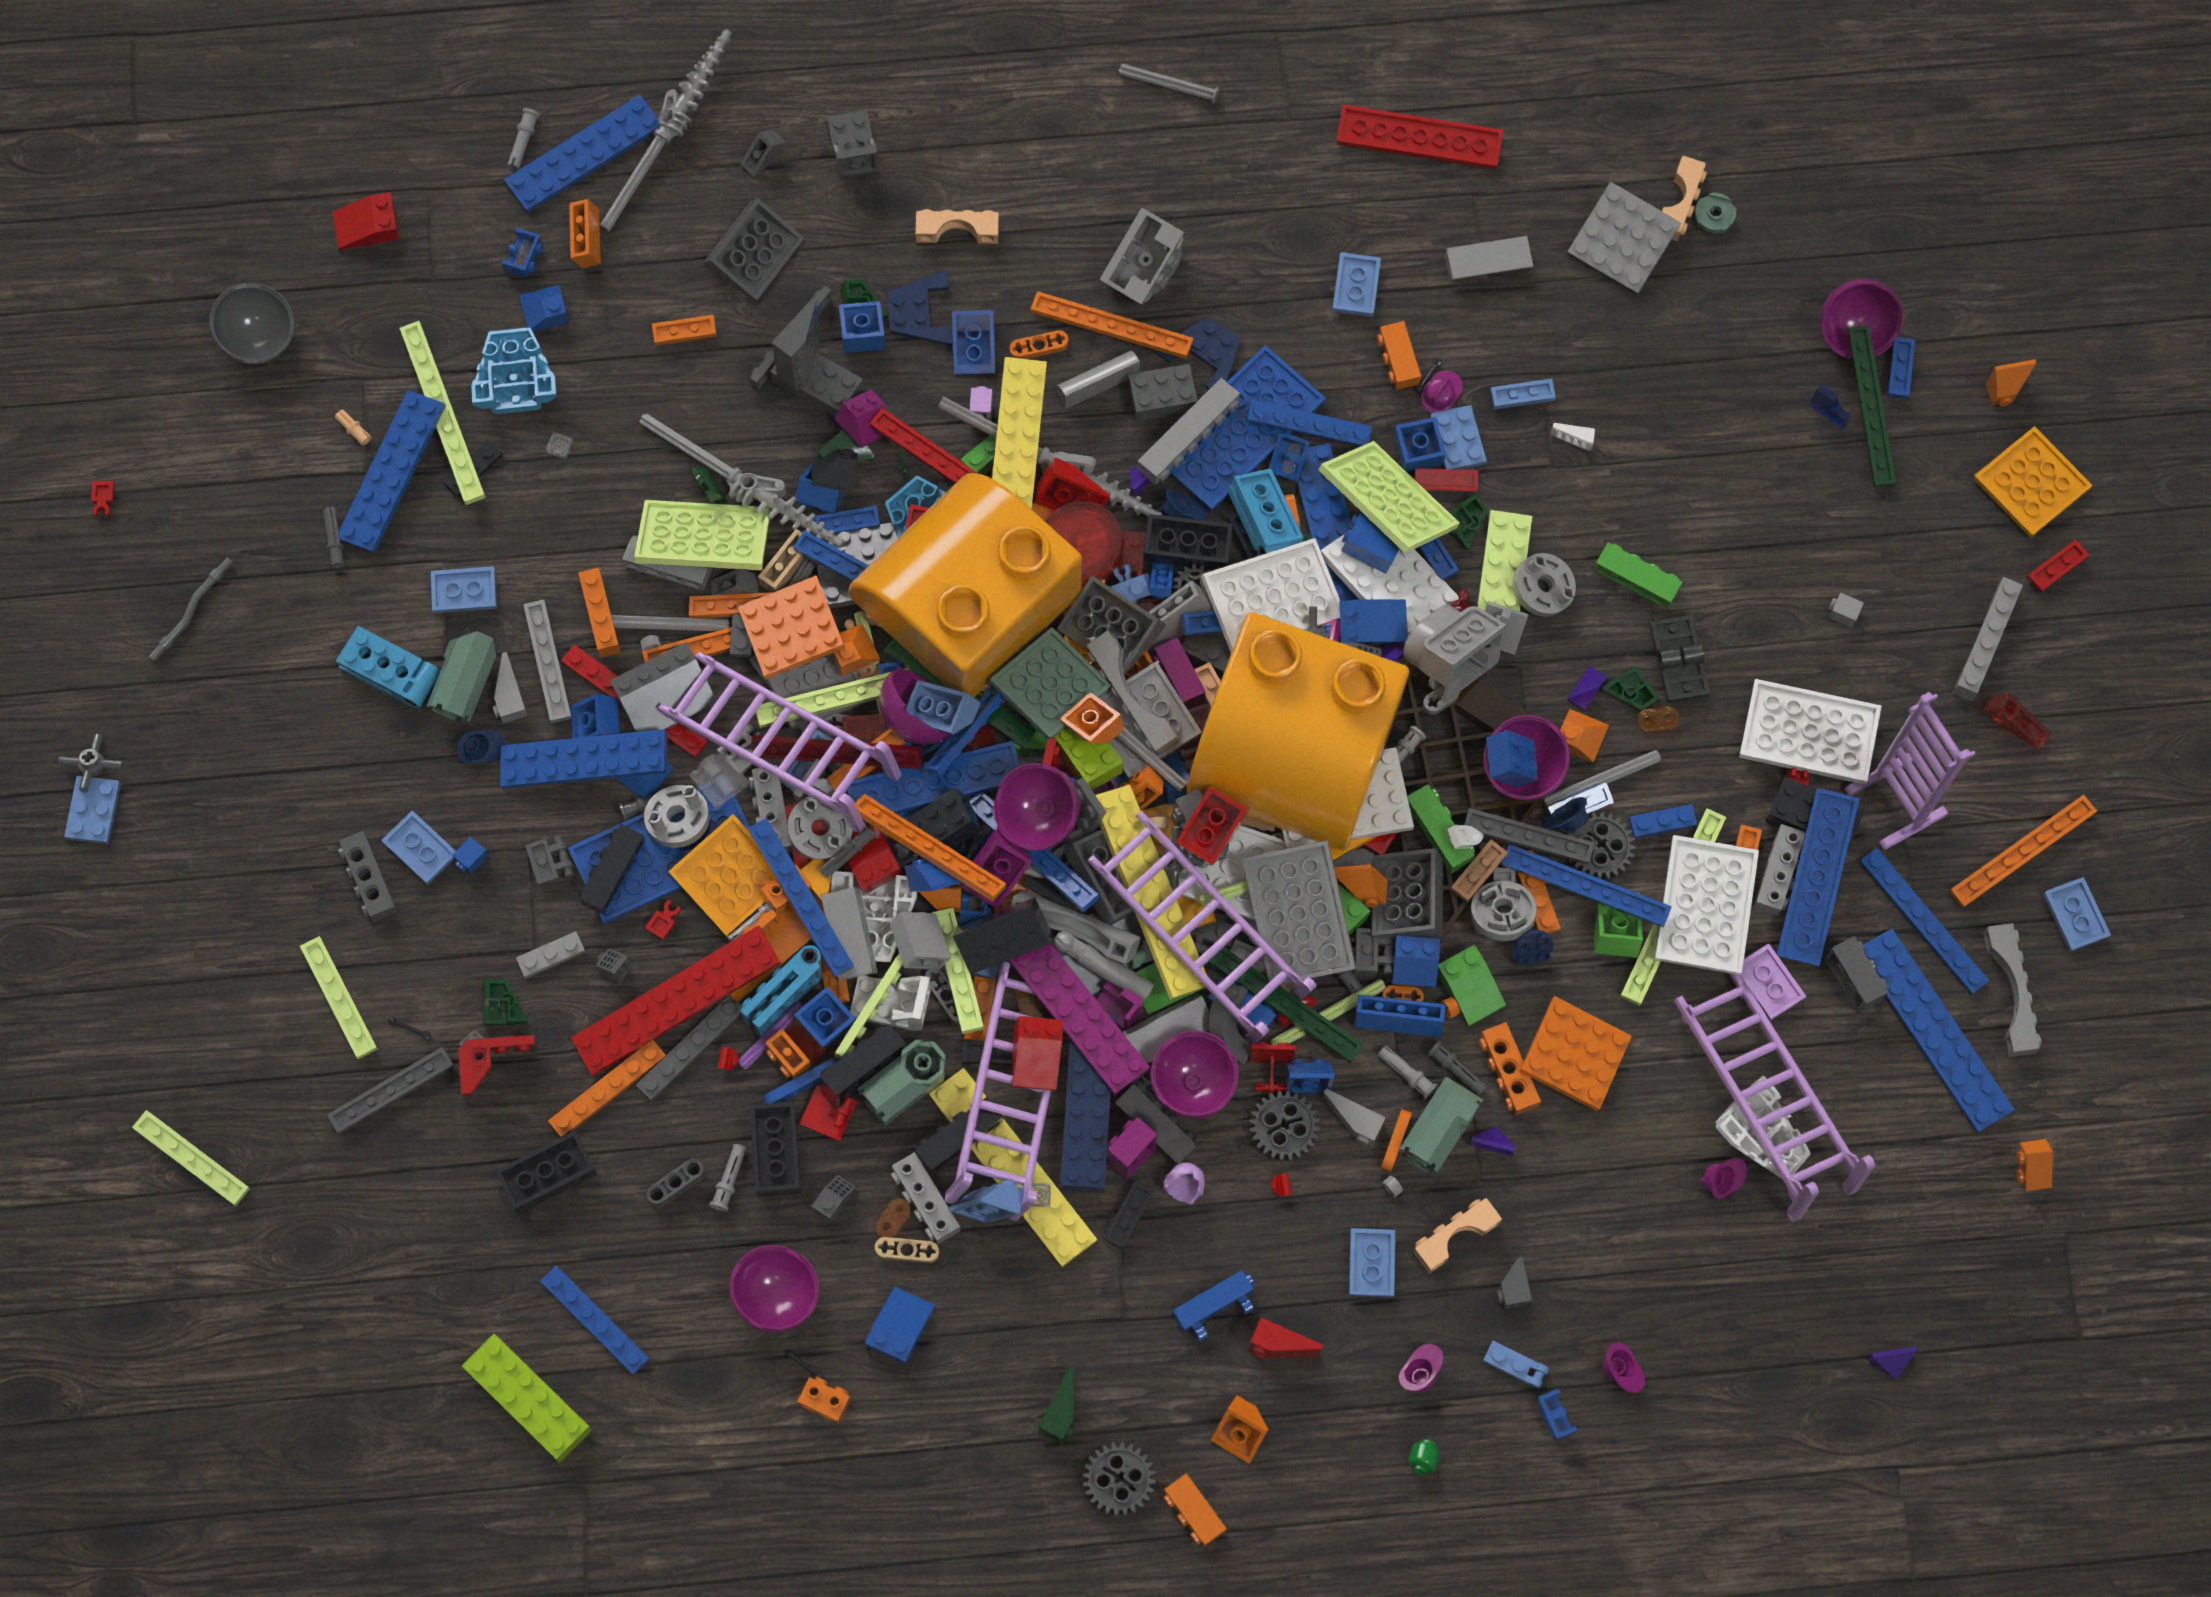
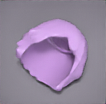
M1192 1163L1177 1164L1163 1181V1189L1167 1194L1171 1195L1173 1199L1185 1202L1186 1204H1193L1204 1192V1174L1200 1168Z

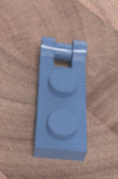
M1492 1341L1483 1360L1484 1363L1537 1389L1541 1388L1543 1383L1541 1380L1549 1371L1547 1366L1537 1363L1495 1341ZM1530 1368L1536 1371L1533 1377L1527 1375Z

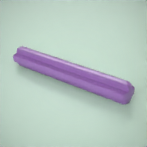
M796 1002L738 1060V1064L743 1069H748L767 1050L765 1042L781 1029L786 1031L797 1020L794 1014L803 1005Z

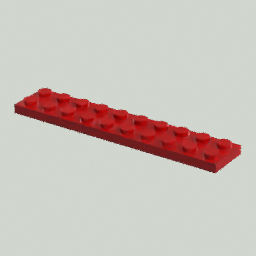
M758 925L571 1037L590 1074L595 1076L780 965L781 962L763 930Z

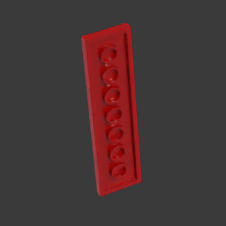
M1343 105L1336 144L1497 169L1503 130Z

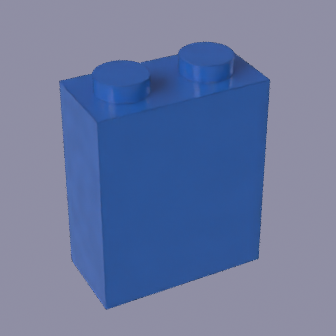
M1361 511L1359 516H1353L1349 527L1352 529L1351 531L1347 530L1341 540L1344 543L1341 551L1386 574L1399 548Z

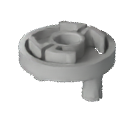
M1538 553L1528 557L1517 567L1513 577V589L1517 600L1527 611L1538 616L1549 617L1559 614L1570 605L1575 596L1576 584L1572 571L1564 561L1551 554ZM1541 579L1547 582L1549 586L1548 592H1544L1539 588L1538 580Z
M675 785L660 790L650 799L644 812V822L650 836L657 843L671 848L684 847L697 841L705 833L710 821V811L703 795L696 788L694 789L692 785ZM676 813L685 814L684 819L680 822L674 823L670 821L671 817Z
M811 796L802 799L796 804L787 821V834L790 843L798 853L812 860H827L834 857L849 843L853 831L845 816ZM796 818L800 819V829L801 831H803L802 833L799 830V820ZM817 820L823 821L827 825V833L822 836L815 835L811 829L812 823Z
M1495 881L1481 887L1472 899L1471 919L1475 932L1494 940H1515L1523 933L1530 931L1536 920L1537 907L1534 897L1525 887L1515 882ZM1508 906L1512 910L1508 913H1501L1496 908Z

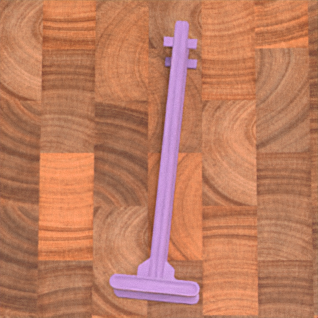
M698 652L695 656L696 660L706 665V667L676 709L661 703L658 707L659 712L838 811L846 817L850 827L855 832L861 833L866 825L853 799L845 794V792L870 756L882 764L888 778L897 782L902 773L890 747L883 741H878L875 747H871L715 661L714 658ZM713 671L721 673L732 681L702 723L699 724L682 715ZM740 684L758 695L725 739L708 728ZM766 698L784 709L753 753H750L734 744V742ZM793 713L809 722V725L777 768L761 759L760 756L789 715ZM818 727L836 738L807 780L802 782L786 773V771ZM846 742L862 751V753L836 791L829 797L812 786L842 743Z
M1927 692L1926 695L1921 696L1915 706L1909 709L1911 714L1876 770L1868 775L1867 784L1854 782L1844 789L1847 795L1852 796L1886 778L1907 810L1913 822L1881 840L1879 844L1883 850L1890 848L1949 814L1944 806L1933 812L1932 810L1965 762L1975 754L1974 751L1970 752L1968 749L1960 752L1932 710L1929 703L1938 697L1937 694L1932 695L1930 692ZM1923 713L1925 714V716L1927 717V719L1929 720V722L1931 723V725L1933 726V728L1935 729V731L1937 732V734L1939 735V737L1941 738V740L1943 741V743L1955 759L1954 762L1951 760V758L1949 757V755L1947 754V752L1945 751V749L1943 748V746L1931 730L1930 726L1922 716ZM1916 724L1919 726V728L1929 741L1930 745L1932 746V748L1934 749V751L1946 767L1947 772L1944 771L1943 767L1941 766V764L1939 763V761L1937 760V758L1935 757V755L1933 754V752L1931 751V749L1919 733L1918 729L1915 726ZM1909 735H1911V737L1923 753L1924 757L1926 758V760L1928 761V763L1940 779V782L1937 781V779L1935 778V776L1923 760L1922 756L1910 740ZM1903 745H1904V747L1906 748V750L1908 751L1907 754L1905 753V751H1904L1903 748H1902ZM1913 761L1915 762V764L1917 765V767L1919 768V770L1931 786L1933 793L1930 791V789L1918 773L1917 769L1912 763ZM1903 767H1905V769L1911 776L1912 780L1914 781V783L1926 799V803L1924 802V800L1922 799V797L1920 796V794L1918 793V791L1906 775L1905 771L1903 770ZM1894 772L1903 784V786L1905 787L1906 791L1908 792L1916 806L1918 807V809L1920 810L1919 813L1910 801V799L1908 798V796L1906 795L1905 791L1903 790L1895 776L1893 775Z
M1141 810L1135 817L1146 827L1105 865L1094 855L1087 861L1248 1032L1244 1036L1246 1041L1255 1045L1269 1032V1029L1261 1021L1255 1026L1246 1017L1286 978L1296 987L1291 994L1299 1000H1303L1317 985L1310 977L1302 980ZM1152 834L1168 852L1126 890L1110 872ZM1175 858L1190 876L1151 913H1148L1133 895ZM1198 882L1213 900L1171 938L1155 920L1190 887ZM1220 906L1236 924L1194 962L1178 944ZM1243 930L1258 948L1217 986L1201 970V967ZM1265 954L1281 972L1239 1010L1223 992Z
M1002 962L956 1179L947 1190L944 1201L954 1204L970 1187L973 1174L966 1171L1003 1181H1013L1024 1188L1020 1214L1008 1217L1009 1220L1018 1221L1036 1201L1037 1191L1031 1190L1051 1091L1029 1089L1041 1093L1037 1115L981 1100L986 1078L1012 1085V1075L988 1069L992 1047L1013 1053V1043L995 1039L999 1017L1016 1021L1019 1016L1031 1017L1001 1008L1005 987L1034 994L1026 983L1007 978L1010 963ZM979 1108L1035 1123L1031 1146L975 1131ZM973 1139L1029 1154L1024 1177L968 1162Z
M1731 974L1730 977L1737 988L1693 1008L1686 1003L1683 996L1676 998L1674 1002L1682 1013L1681 1018L1685 1025L1688 1024L1786 1184L1789 1196L1793 1201L1787 1210L1789 1219L1795 1222L1803 1217L1819 1193L1818 1187L1814 1182H1810L1802 1187L1800 1181L1844 1161L1845 1169L1849 1176L1842 1186L1844 1192L1849 1196L1859 1190L1874 1169L1875 1163L1870 1155L1859 1160L1855 1154L1850 1152L1751 992V985L1748 980H1744L1739 974ZM1739 996L1741 999H1745L1754 1015L1707 1036L1695 1016ZM1759 1022L1771 1042L1723 1063L1712 1043ZM1776 1050L1788 1070L1740 1091L1728 1071ZM1793 1077L1804 1098L1757 1119L1746 1098ZM1810 1105L1822 1125L1774 1147L1763 1126ZM1827 1133L1839 1153L1791 1175L1780 1154Z

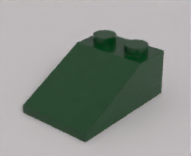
M1071 1366L1039 1425V1434L1062 1446L1065 1441L1070 1442L1075 1432V1426H1073L1074 1368Z

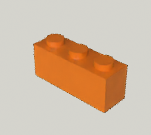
M589 199L569 203L571 259L582 269L601 264L599 209Z
M1405 322L1381 326L1379 335H1377V343L1384 351L1382 358L1384 365L1389 367L1388 378L1390 384L1394 383L1395 390L1420 385L1421 374Z
M1187 1473L1164 1489L1165 1496L1163 1498L1170 1508L1175 1507L1178 1511V1520L1184 1527L1188 1525L1192 1531L1190 1536L1197 1545L1201 1544L1203 1547H1206L1226 1532V1527Z

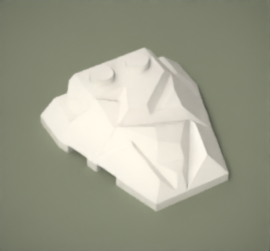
M834 872L832 874L831 893L852 887L860 888L875 961L891 962L897 944L889 923L898 913L912 911L917 900V891L910 892L907 876L896 875L895 879L866 893L861 889L853 872Z
M1763 1075L1751 1086L1766 1080V1077ZM1774 1086L1746 1098L1757 1119L1782 1108L1778 1101L1781 1099V1096ZM1734 1100L1715 1122L1717 1130L1733 1147L1781 1178ZM1790 1114L1763 1126L1774 1147L1801 1135L1798 1129L1792 1128L1788 1120L1791 1117ZM1804 1143L1780 1154V1157L1791 1175H1794L1811 1153Z

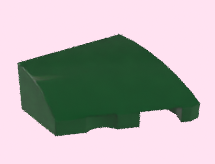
M844 280L840 287L843 304L878 301L877 297L869 291V287L864 280ZM881 309L882 320L888 318V312Z
M844 429L817 451L819 459L836 449L842 450L845 448L858 453V462L876 459L867 445L861 448Z
M697 466L690 469L695 481L702 492L705 493L710 503L718 500L720 504L728 502L708 468Z
M1477 493L1449 511L1459 522L1457 529L1450 533L1465 549L1471 546V541L1475 533L1478 532L1482 519L1485 518L1488 512L1487 507Z
M1636 665L1602 687L1606 693L1641 711L1650 708L1661 700Z
M484 980L482 985L483 1026H507L528 1022V1017L522 1012L519 1006L520 1002L511 992V986L507 980Z

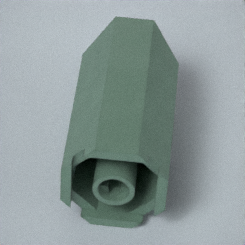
M478 631L449 641L443 656L445 659L426 706L433 708V712L452 720L460 717V722L470 723L496 658L493 638Z
M915 1040L902 1050V1055L857 1088L858 1093L861 1097L864 1095L867 1098L864 1101L867 1107L886 1126L944 1081L947 1067L946 1055L935 1042Z
M1445 1077L1403 1142L1398 1153L1401 1156L1405 1153L1407 1155L1405 1160L1425 1173L1432 1170V1175L1436 1176L1461 1135H1463L1474 1118L1476 1110L1481 1106L1483 1099L1448 1077Z

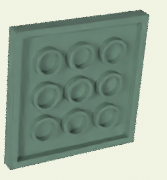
M1052 627L990 678L989 682L1047 740L1051 737L1054 738L1067 727L1060 722V718L1089 692L1101 698L1112 686Z

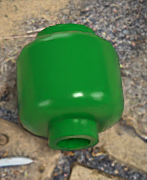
M1420 1440V1442L1413 1444L1408 1457V1464L1416 1474L1426 1475V1473L1435 1471L1440 1457L1437 1445L1429 1440Z

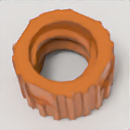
M1453 997L1441 1001V1004H1446L1445 1016L1448 1019L1459 1015L1460 1009Z

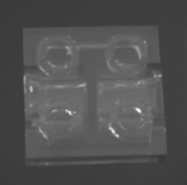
M725 750L718 755L708 756L698 765V769L689 774L690 778L715 810L750 785V782Z

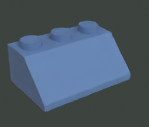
M918 680L906 710L912 717L916 715L930 727L954 734L973 723L981 703L968 693Z
M1003 1181L1001 1184L981 1187V1189L972 1191L951 1205L948 1211L984 1223L1020 1214L1024 1188L1016 1186L1017 1183L1013 1181Z

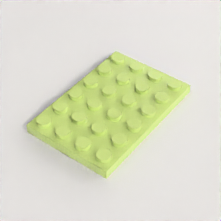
M1374 441L1321 464L1319 471L1326 479L1335 485L1404 553L1457 529L1459 522Z
M645 500L634 556L635 563L762 570L770 521L768 516L771 508L767 507L758 514L756 513L758 506L744 507L741 505Z

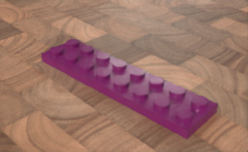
M1051 942L1049 945L1008 960L1052 1017L1057 1020H1063V1031L1114 1095L1120 1093L1150 1070L1149 1065Z

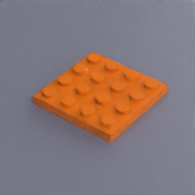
M817 575L738 606L766 680L845 648Z
M1554 996L1519 1072L1598 1111L1632 1036Z

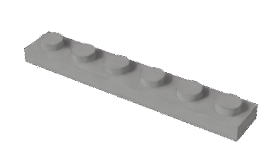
M543 599L523 604L550 722L555 723L572 719L545 601Z

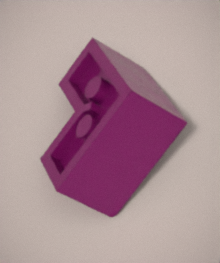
M1108 981L1103 986V992L1096 999L1109 1016H1115V1023L1124 1030L1129 1029L1143 1011V999L1128 988L1122 991Z

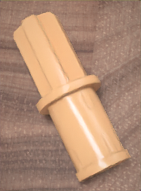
M340 410L335 415V418L347 429L346 433L351 434L362 446L371 440L372 436L360 426V422L354 421L344 410Z

